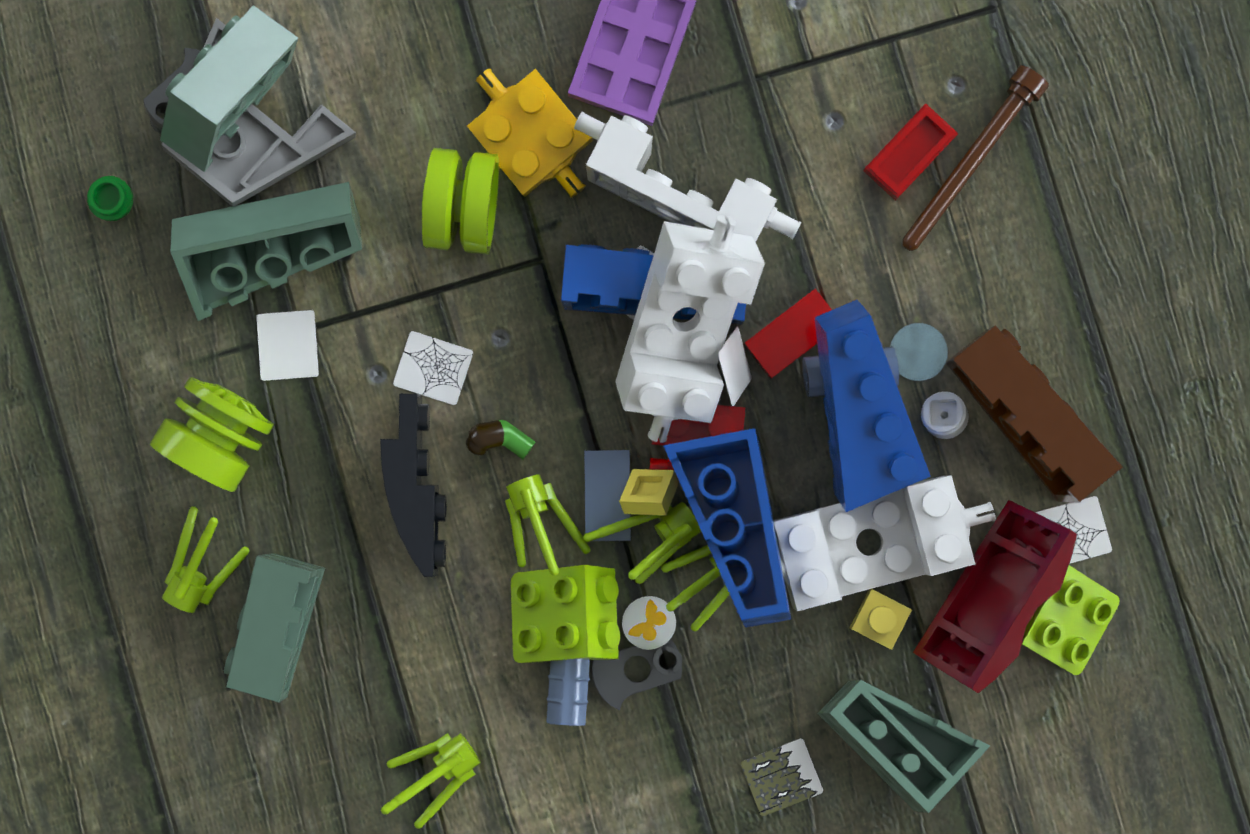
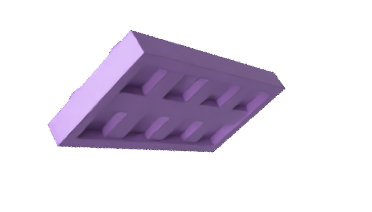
M601 0L571 82L568 97L622 116L632 117L642 123L653 126L697 0Z

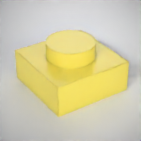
M632 469L619 500L623 513L666 516L679 484L675 471Z
M869 589L850 629L892 650L912 609L873 589Z

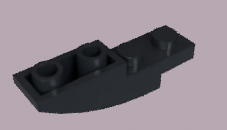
M399 393V439H380L384 487L391 515L411 559L424 577H435L438 575V567H445L446 540H438L439 522H446L447 497L446 494H439V485H421V476L429 475V449H422V431H429L430 406L429 404H422V396L419 394Z

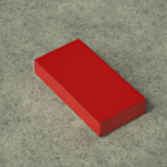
M925 103L863 171L896 201L959 133Z
M815 288L748 339L744 346L767 376L772 379L817 344L814 318L832 309Z

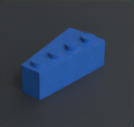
M566 245L561 296L564 310L636 315L654 255H649L650 251L643 249L626 248L623 251L606 250L605 247L597 245ZM737 304L731 324H743L745 321L746 304ZM690 307L682 308L674 314L673 319L691 320L695 316L696 310Z

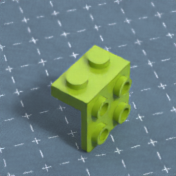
M578 565L558 568L559 573L556 576L551 575L549 569L518 572L512 576L513 658L517 663L572 659H619L620 630L617 625L616 604L619 589L615 579V568Z
M1069 565L1061 589L1037 608L1033 618L1027 624L1022 645L1067 672L1079 675L1084 670L1117 610L1119 597Z

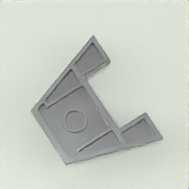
M218 18L215 19L204 46L207 44L215 46L221 39L222 31L226 25ZM251 104L236 120L235 124L239 126V129L230 139L223 134L216 142L211 157L213 162L205 172L166 144L162 143V148L231 206H236L354 139L356 132L326 107L320 105L299 130L291 136Z

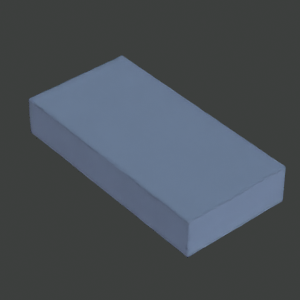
M630 450L584 451L585 534L630 517V514L623 513L619 502L630 476ZM631 528L593 541H631Z

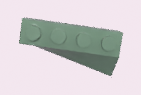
M349 182L172 219L170 252L198 321L211 316L212 309L228 302L231 306L248 300L249 293L270 285L273 289L287 283L288 276L306 269L312 272L362 250L360 216Z

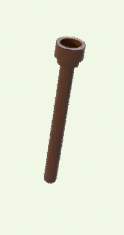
M1023 65L1018 67L1009 80L1011 86L1007 90L1009 94L1007 99L904 236L902 243L905 249L914 251L921 245L1024 105L1029 106L1032 101H1039L1049 87L1048 82L1040 74Z

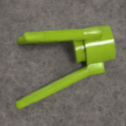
M540 474L521 479L506 486L510 498L505 500V504L510 514L514 547L519 567L526 565L520 520L521 513L523 519L530 518L550 574L556 576L559 573L555 556L539 515L548 510L545 502L549 503L584 554L590 553L589 545L583 540V535L557 499L552 484L543 485Z
M680 502L673 508L670 505L666 516L635 515L586 533L583 536V540L590 542L659 518L660 522L654 527L663 543L628 574L631 580L635 579L637 584H642L679 548L690 542L691 538L702 531L692 511L685 503Z
M195 506L189 509L171 570L164 581L168 586L162 595L163 600L168 604L188 613H194L200 602L209 605L217 589L234 572L250 551L248 547H242L207 586L204 585L207 577L197 571V568L212 539L218 519L215 517L210 518L188 566H183L198 509Z
M708 545L663 564L661 570L666 573L712 553ZM713 556L709 561L714 568L666 605V609L669 612L674 611L721 576ZM726 585L691 624L692 631H698L730 595Z
M446 733L435 742L388 760L387 767L392 769L439 751V754L433 757L437 767L386 803L381 808V812L385 815L389 814L441 776H444L447 780L455 776L415 821V828H422L464 782L476 775L473 768L481 762L466 738L461 733L454 738H451Z

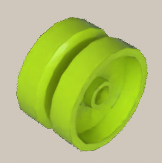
M433 148L428 162L422 196L423 246L430 249L448 250L455 241L458 223H460V243L465 252L488 255L493 240L498 200V154L474 152L468 160L465 177L462 180V159L457 150Z

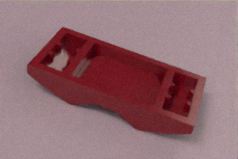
M1008 500L973 555L975 565L965 568L913 653L976 693L981 692L1019 656L1026 626L1033 618L1035 611L1061 589L1073 555L1077 534L1069 528Z

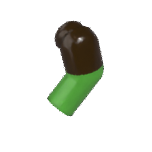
M495 420L478 423L473 426L469 431L466 447L472 454L480 456L484 455L491 448L504 446L524 460L536 442L508 421Z

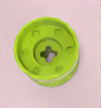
M189 377L184 387L201 400L196 404L185 398L177 397L174 403L190 417L189 420L184 424L165 418L150 442V446L192 474L222 489L234 492L250 467L234 451L238 445L252 450H260L263 444L246 431L251 427L269 435L274 424L266 419L255 408L254 404L219 384L203 382Z

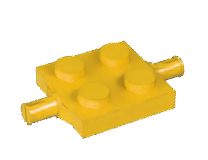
M490 68L485 70L483 73L493 84V87L488 84L481 74L477 77L476 82L479 83L492 101H490L482 114L467 125L469 130L489 154H498L499 167L524 197L541 183L554 178L570 195V198L576 196L578 193L567 180L570 179L580 192L586 186L569 166L576 154L590 144L593 138L574 129L577 119L536 68L519 83L507 88L502 85Z

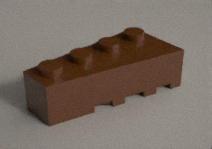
M996 325L985 330L949 359L946 364L1058 502H1081L1122 469V465L1078 418L1070 405L1062 400L1051 388L1045 374L1036 365H1031L1019 352L1021 350L1020 344L1008 330L1003 329L1000 331Z

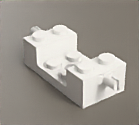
M581 112L574 125L575 130L577 129L598 140L586 163L588 181L671 223L714 230L717 216L724 215L725 220L726 216H729L737 221L733 234L753 237L755 242L763 227L767 229L770 227L793 240L801 225L800 221L798 222L777 211L778 208L774 207L777 199L770 196L771 189L751 178H747L745 183L735 179L720 210L717 211L711 208L714 202L705 195L694 190H689L687 195L670 187L673 181L655 170L648 169L646 174L642 173L652 152L653 136L646 133L648 127L632 117L624 115L622 120L611 116L605 124Z
M724 215L717 216L714 230L665 221L663 223L615 381L624 411L654 416L650 431L648 432V437L652 441L658 442L659 438L660 443L666 442L672 420L674 419L712 422L724 386L717 367L719 361L718 352L725 343L737 304L751 305L765 265L753 237L733 234L737 221L732 217L726 216L725 220ZM690 307L696 310L695 316L687 322H676L673 320L674 314L682 308Z
M946 475L914 483L848 512L844 510L841 503L773 520L783 577L787 585L792 608L796 611H801L842 600V596L922 575L933 576L975 565L969 542L970 527L996 521L995 513L976 516L977 514L994 510L991 502L964 509V506L958 500L952 475ZM865 529L875 530L881 538L879 550L872 555H864L857 548V537Z

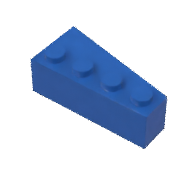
M854 300L815 317L820 372L823 377L825 398H823L824 409L827 416L830 439L828 440L829 453L834 478H832L833 489L842 507L848 512L929 478L931 475L870 313L858 300Z
M755 428L663 445L745 628L791 620L761 451Z

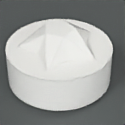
M935 393L924 402L921 409V419L930 434L937 438H954L962 433L967 426L969 419L968 410L962 399L954 393Z

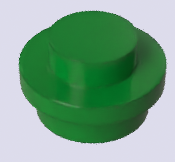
M104 176L97 179L90 186L87 193V203L91 212L98 218L105 221H117L130 212L133 205V193L130 186L122 179L115 176Z

